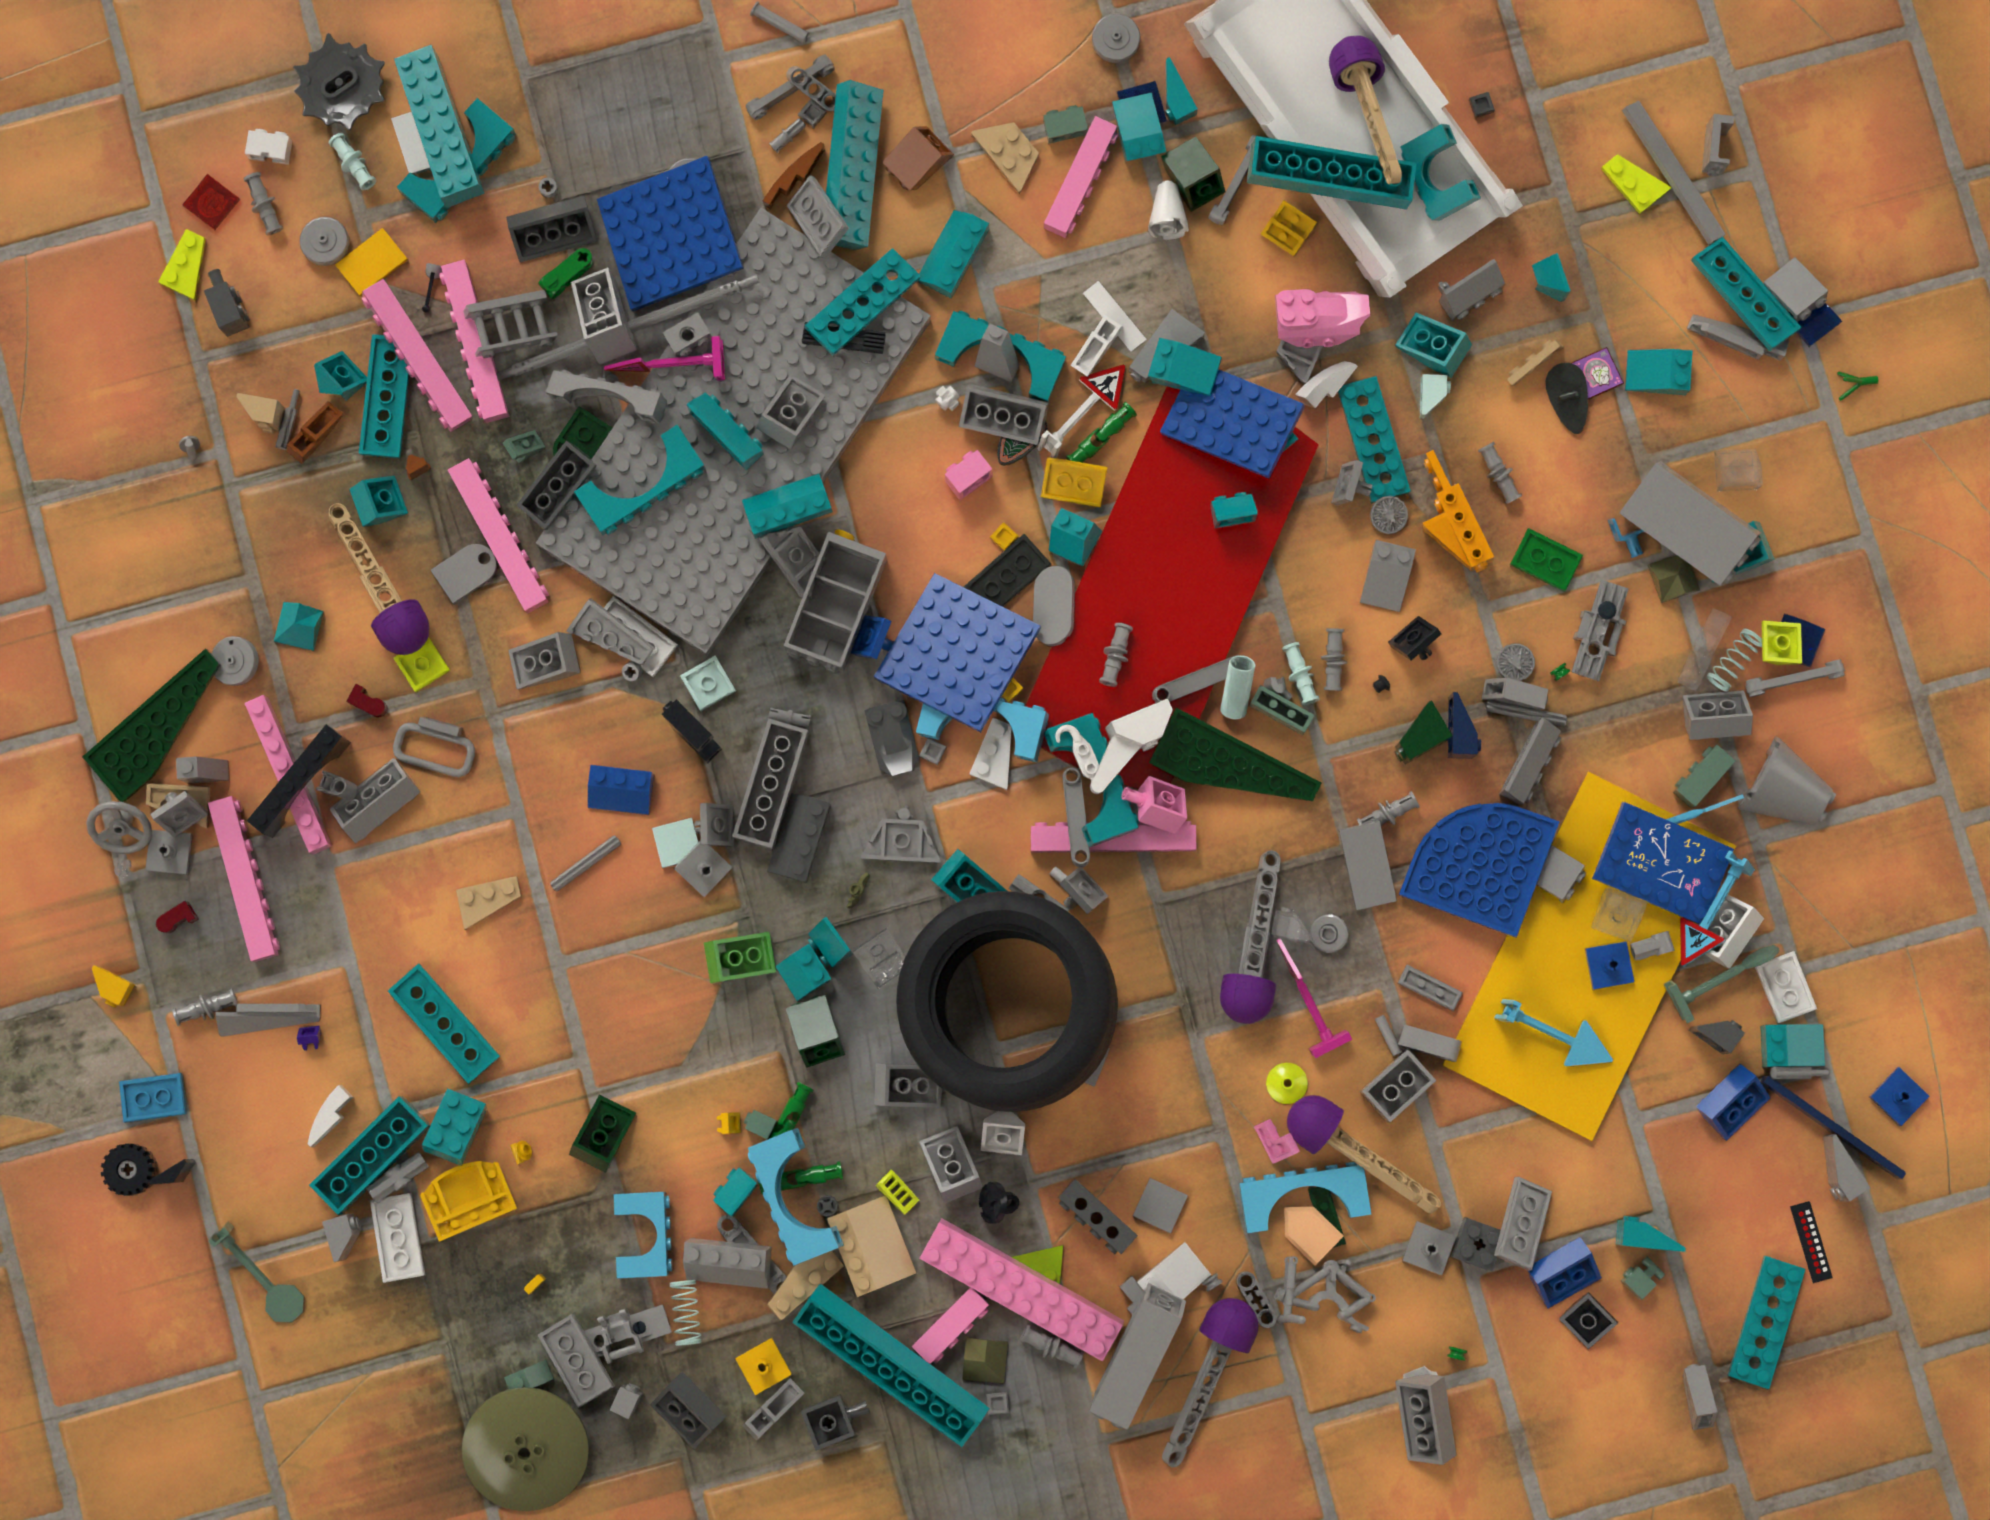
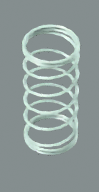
M1744 628L1740 632L1742 641H1733L1735 649L1726 650L1729 658H1720V663L1723 667L1714 666L1713 671L1715 674L1708 673L1707 675L1708 680L1723 691H1729L1731 685L1716 673L1715 668L1718 667L1726 670L1736 679H1738V676L1723 665L1722 659L1729 660L1740 669L1745 670L1742 665L1731 658L1728 651H1735L1746 660L1752 661L1747 655L1738 650L1735 642H1741L1755 653H1758L1757 649L1743 639L1742 634L1754 645L1762 647V638L1749 629ZM1749 635H1751V636H1753L1754 638H1756L1759 642H1757L1756 640H1754L1753 638H1751Z
M696 1280L670 1282L671 1288L694 1289L693 1291L674 1295L671 1297V1299L674 1300L695 1301L692 1303L672 1308L673 1311L696 1312L694 1314L679 1317L673 1320L674 1322L697 1323L696 1325L674 1331L677 1334L698 1335L692 1338L676 1341V1346L698 1344L702 1342V1339H696L701 1336L700 1333L679 1332L700 1325V1322L680 1320L697 1315L699 1311L691 1309H677L695 1304L698 1302V1300L693 1298H675L695 1292L697 1289L694 1287L680 1286L696 1284Z

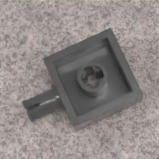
M220 269L208 272L213 287L204 290L218 328L227 337L250 328L247 322L250 321V317L246 309L240 304L243 300L239 291H236L234 286L224 282Z
M1464 1217L1450 1257L1493 1272L1496 1261L1500 1259L1495 1257L1494 1254L1501 1230ZM1479 1239H1481L1480 1243L1483 1244L1482 1248H1478L1476 1250L1474 1241H1479Z
M840 1394L802 1409L801 1413L815 1451L855 1436L856 1432L852 1424L853 1419L870 1414L869 1408L860 1410L868 1406L866 1400L848 1407L845 1405ZM825 1417L834 1420L831 1424L832 1427L829 1428L828 1425L823 1424L826 1420Z

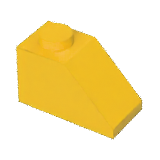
M93 965L92 972L100 997L106 999L104 1003L114 1008L117 1005L124 1006L135 984L108 970Z

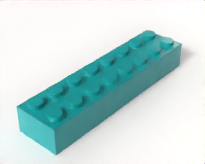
M432 45L395 58L394 61L441 200L448 208L485 194L435 49Z
M848 80L837 84L826 194L849 227L836 246L855 251L868 247L884 90Z
M1256 136L1251 144L1247 183L1407 210L1413 199L1416 163L1398 160L1402 173L1401 182L1388 184L1378 156Z

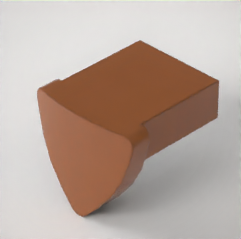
M408 455L405 468L408 478L413 480L430 470L431 466L423 457Z

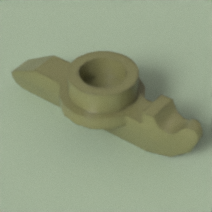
M864 873L858 883H853L850 886L849 892L852 896L848 898L847 908H853L864 892L870 874Z

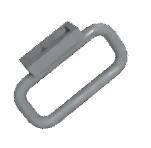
M423 716L419 718L418 724L405 723L399 727L393 744V752L395 757L404 763L453 777H462L469 773L472 767L475 747L469 739L461 737L463 727ZM407 731H414L465 746L467 748V755L464 766L461 769H454L403 754L401 746L405 733Z

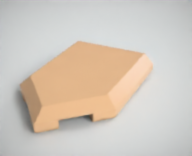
M1284 1207L1285 1237L1316 1266L1344 1235L1315 1207Z

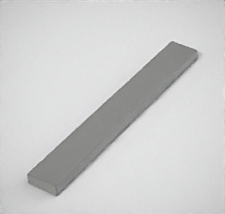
M1640 101L1626 106L1622 112L1708 245L1717 241L1722 236L1724 237L1726 235Z

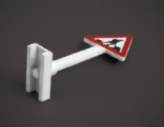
M1119 365L1092 373L1089 376L1080 377L1079 381L1091 390L1093 394L1057 432L1051 434L1049 431H1046L1041 436L1037 449L1041 451L1045 448L1051 453L1050 457L1056 458L1062 446L1063 437L1099 399L1116 411L1125 365Z

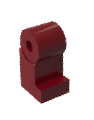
M355 684L346 702L374 717H383L388 710L386 703L379 698H371L365 695L366 689Z
M183 901L160 915L156 920V927L163 933H172L183 922L188 921V923L193 924L199 918L188 901Z

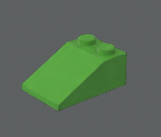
M770 932L704 942L710 983L776 972Z

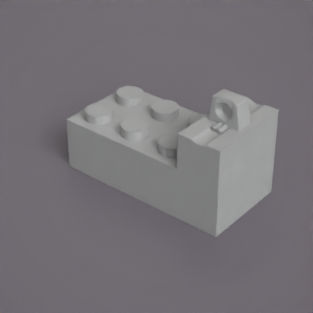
M605 268L572 281L571 285L584 340L599 365L616 359L617 362L625 360L624 355L636 351L637 348L634 336L627 325L618 284L610 269Z

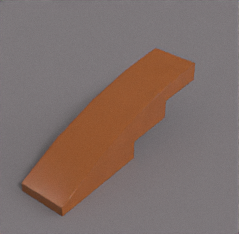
M818 143L785 170L762 200L765 207L771 210L780 193L789 196L798 180L803 183L807 180L825 151L824 143Z

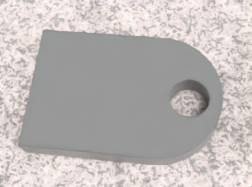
M471 544L431 569V572L452 603L456 604L494 577L497 570V560L488 547L481 544ZM482 554H489V563L481 564L479 561Z

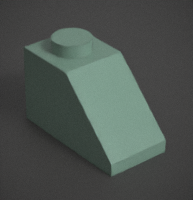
M544 1360L508 1375L504 1379L508 1389L534 1388L553 1380L554 1377L547 1360Z

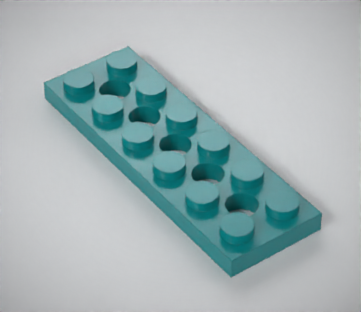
M1723 236L1691 259L1692 263L1769 351L1801 329L1797 321ZM1715 260L1722 261L1724 267L1717 266ZM1728 275L1735 276L1737 282L1730 281ZM1741 291H1748L1751 297L1743 296ZM1755 305L1761 306L1764 312L1756 311ZM1768 321H1774L1777 328L1769 326Z
M892 248L805 324L804 328L834 356L920 280L921 275ZM889 272H894L898 277L895 280H889L886 275ZM874 285H880L883 288V291L881 293H875L872 290V287ZM859 298H866L869 303L866 306H861L857 303V300ZM845 311H851L854 317L846 319L842 314ZM830 324H837L839 330L831 332L828 326Z
M372 334L359 454L400 459L410 375L405 368L407 364L404 360L400 361L397 355L394 361H386V354L388 352L395 353L396 347L393 343H388L384 335ZM386 372H393L394 377L391 381L386 382L383 380V375ZM383 392H391L392 396L389 401L381 400ZM383 411L389 412V418L386 421L379 420V414ZM385 431L387 438L384 441H378L376 439L378 432Z
M1377 376L1343 385L1339 389L1338 395L1358 461L1363 462L1361 472L1364 482L1372 484V489H1369L1371 491L1369 495L1371 504L1385 496L1397 497L1410 493L1411 490ZM1360 396L1366 397L1368 404L1366 406H1359L1357 398ZM1366 415L1371 416L1374 420V423L1370 426L1365 425L1362 421V418ZM1370 435H1377L1379 443L1376 445L1370 444L1368 437ZM1376 454H1382L1385 457L1383 464H1377L1374 461ZM1382 473L1390 475L1391 481L1389 483H1382L1380 481Z
M418 963L388 990L390 995L468 1084L501 1057L421 964ZM415 987H420L423 991L422 996L418 999L412 996V990ZM429 1002H433L436 1005V1011L433 1014H428L425 1011V1006ZM441 1018H447L450 1022L449 1027L445 1030L439 1027V1020ZM456 1033H460L463 1036V1042L460 1045H455L452 1042V1037ZM472 1048L476 1051L477 1056L474 1060L469 1061L466 1058V1051Z
M1768 1256L1763 1257L1727 1376L1766 1389L1770 1388L1806 1269ZM1777 1276H1781L1784 1280V1285L1781 1288L1774 1286L1773 1281ZM1771 1296H1775L1778 1300V1305L1775 1308H1770L1767 1304ZM1765 1316L1770 1317L1772 1320V1325L1769 1328H1764L1761 1324V1320ZM1759 1336L1764 1337L1766 1340L1763 1348H1758L1755 1345V1340ZM1756 1356L1760 1364L1757 1368L1753 1369L1749 1365V1360L1751 1357Z

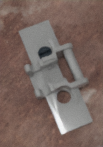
M663 1304L632 1315L625 1308L619 1310V1313L607 1317H598L597 1320L601 1325L584 1331L598 1357L604 1355L608 1364L612 1363V1360L636 1352H644L642 1342L672 1333ZM597 1335H602L604 1339L602 1347L597 1346L595 1343ZM631 1337L634 1338L635 1344L611 1351L610 1344Z

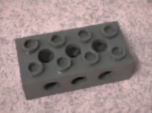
M1076 1179L1059 1195L1058 1198L1061 1200L1059 1204L1067 1212L1070 1209L1076 1213L1074 1218L1083 1226L1087 1223L1092 1228L1089 1232L1098 1240L1101 1238L1106 1240L1108 1243L1105 1246L1114 1254L1117 1252L1122 1254L1138 1236ZM1078 1198L1086 1200V1207L1082 1210L1075 1207V1201ZM1094 1212H1099L1102 1215V1220L1098 1224L1091 1222L1090 1218ZM1110 1226L1117 1228V1235L1113 1238H1109L1106 1234V1230Z

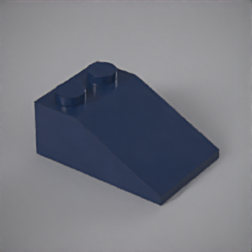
M1453 692L1448 697V729L1452 734V737L1448 740V758L1473 759L1478 754V751H1481V739H1478V733L1458 692Z

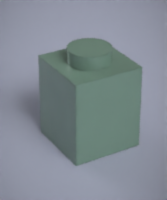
M753 1110L752 1113L748 1112L744 1120V1124H746L745 1129L765 1139H769L777 1123V1120L756 1110Z

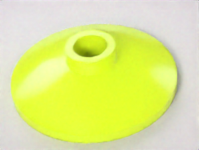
M1281 1063L1273 1067L1269 1072L1266 1087L1268 1093L1275 1101L1282 1104H1292L1305 1095L1308 1080L1305 1072L1296 1064ZM1286 1079H1289L1291 1081L1290 1087L1284 1086V1081Z

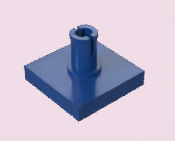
M865 615L851 654L877 659L881 649L888 652L894 641L886 638L892 621L886 618Z
M1627 941L1585 949L1592 990L1634 982Z
M1897 1067L1869 1097L1899 1126H1902L1928 1099L1929 1095L1900 1067Z

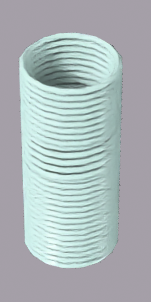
M1240 655L1234 656L1229 660L1220 709L1221 713L1227 718L1241 719L1247 713L1255 671V662L1249 657Z

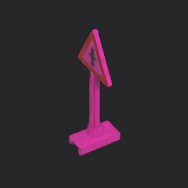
M720 336L711 337L712 353H705L701 356L655 359L645 362L642 358H635L604 366V371L651 372V368L704 364L705 366L713 365L714 378L717 381H724L723 340H720Z
M1277 939L1276 941L1289 972L1295 978L1297 988L1320 1032L1319 1036L1322 1042L1309 1048L1312 1056L1318 1058L1351 1041L1352 1038L1348 1031L1343 1030L1333 1035L1330 1028H1327L1296 965L1281 939Z

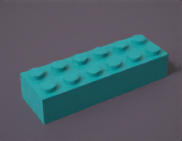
M398 1096L309 1186L337 1215H342L367 1191L366 1188L377 1181L430 1128L431 1124L403 1096Z

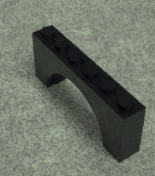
M677 699L674 702L669 701L662 710L664 712L662 716L707 764L722 750L713 740V735Z
M326 724L248 818L247 822L262 834L273 838L286 823L285 817L290 806L306 784L327 763L339 758L351 742Z

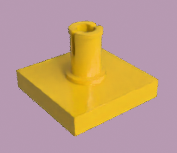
M773 1338L735 1358L755 1395L792 1375Z

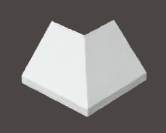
M997 1111L985 1118L983 1121L981 1151L1022 1155L1025 1123L1013 1112Z

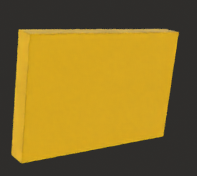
M381 228L336 263L335 266L359 296L362 297L363 290L385 279L407 262L408 258L387 232Z
M1047 457L1041 497L1101 508L1108 467Z

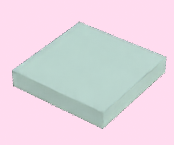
M716 655L680 675L700 711L736 692Z
M692 818L652 828L662 868L677 865L698 843Z

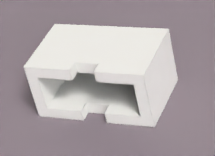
M263 129L249 130L245 155L251 160L265 161V158H272L273 163L289 165L292 140L284 132L276 131L275 134L267 133Z

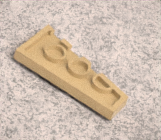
M832 1251L795 1265L767 1306L781 1321L806 1300L819 1284L823 1285L844 1265Z

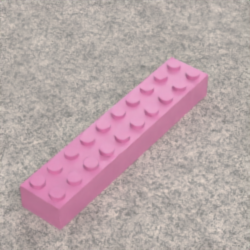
M941 1218L919 1258L1101 1361L1106 1357L1124 1323L1123 1319L1057 1282L1050 1280L1041 1273L1034 1271L1025 1264Z

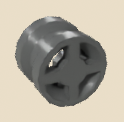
M823 1196L817 1202V1210L823 1216L834 1215L838 1210V1202L832 1196Z

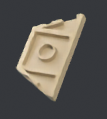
M1014 122L972 131V137L1015 190L1021 193L1039 156V152Z

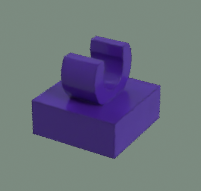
M320 1025L299 1028L297 1034L298 1045H302L303 1049L307 1050L308 1044L313 1043L315 1049H318L321 1036Z

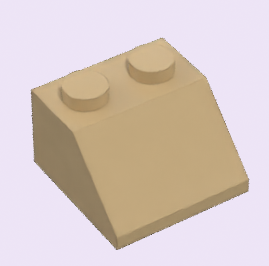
M237 393L236 397L251 419L263 432L274 434V431H280L286 408L278 400Z

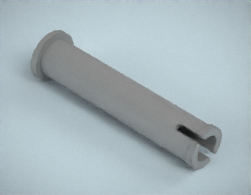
M757 1L754 4L750 16L758 17L799 40L801 43L806 41L809 35L808 31L759 5L760 2Z

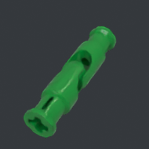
M1124 402L1121 409L1115 414L1112 413L1105 420L1102 428H1096L1078 445V449L1071 455H1067L1066 459L1083 463L1087 458H1092L1106 445L1110 439L1109 436L1119 433L1125 427L1124 424L1137 416L1135 410L1127 402ZM1092 435H1095L1096 440L1103 444L1098 447L1092 445Z
M797 1082L798 1087L793 1096L789 1098L769 1139L795 1128L806 1107L805 1102L808 1096L814 1091L812 1088ZM791 1113H792V1120H790V1119L787 1118V1116H788L789 1114H791Z
M838 1161L837 1164L828 1166L823 1164L812 1166L807 1170L785 1171L781 1178V1191L804 1187L807 1183L821 1184L826 1183L827 1180L837 1178L842 1180L844 1178L841 1162ZM796 1173L797 1185L788 1183V1177ZM759 1183L761 1195H763L764 1189L762 1184Z

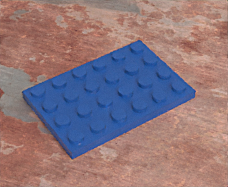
M1218 370L1211 396L1180 390L1160 433L1256 474L1270 478L1305 405L1257 384Z

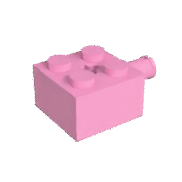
M1148 776L1138 791L1125 787L1122 792V800L1137 804L1139 821L1144 824L1175 834L1187 819L1184 788Z

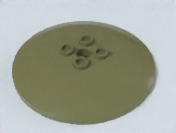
M536 1388L509 1389L486 1400L470 1418L462 1441L464 1467L475 1488L493 1503L517 1511L544 1509L568 1496L580 1482L589 1456L587 1432L576 1411L557 1395ZM527 1448L530 1451V1455L522 1457L519 1454V1450Z

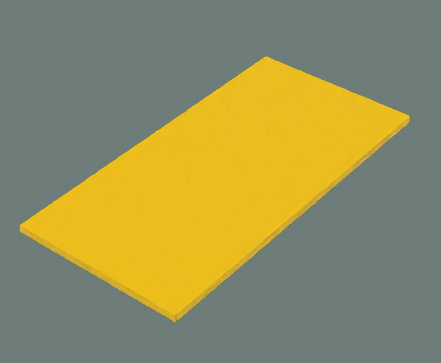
M1588 771L1552 843V846L1585 865L1584 872H1586V875L1581 883L1576 882L1573 889L1575 892L1570 900L1565 899L1563 903L1536 885L1517 938L1506 935L1455 1038L1462 1041L1457 1061L1444 1060L1442 1066L1592 1141L1666 991L1664 983L1672 979L1681 961V916L1592 879L1622 802L1631 804L1663 819H1669L1676 815ZM1688 821L1677 824L1729 846L1734 850L1736 848V845ZM1669 931L1675 951L1635 961L1630 950L1631 943ZM1627 941L1634 982L1592 990L1585 949ZM1502 999L1515 1000L1522 1003L1520 1010L1524 1011V1014L1574 1038L1582 1021L1586 1020L1613 1061L1564 1066L1565 1059L1571 1048L1570 1045L1522 1022H1502L1494 1018L1496 1014L1502 1015L1506 1005L1501 1003Z

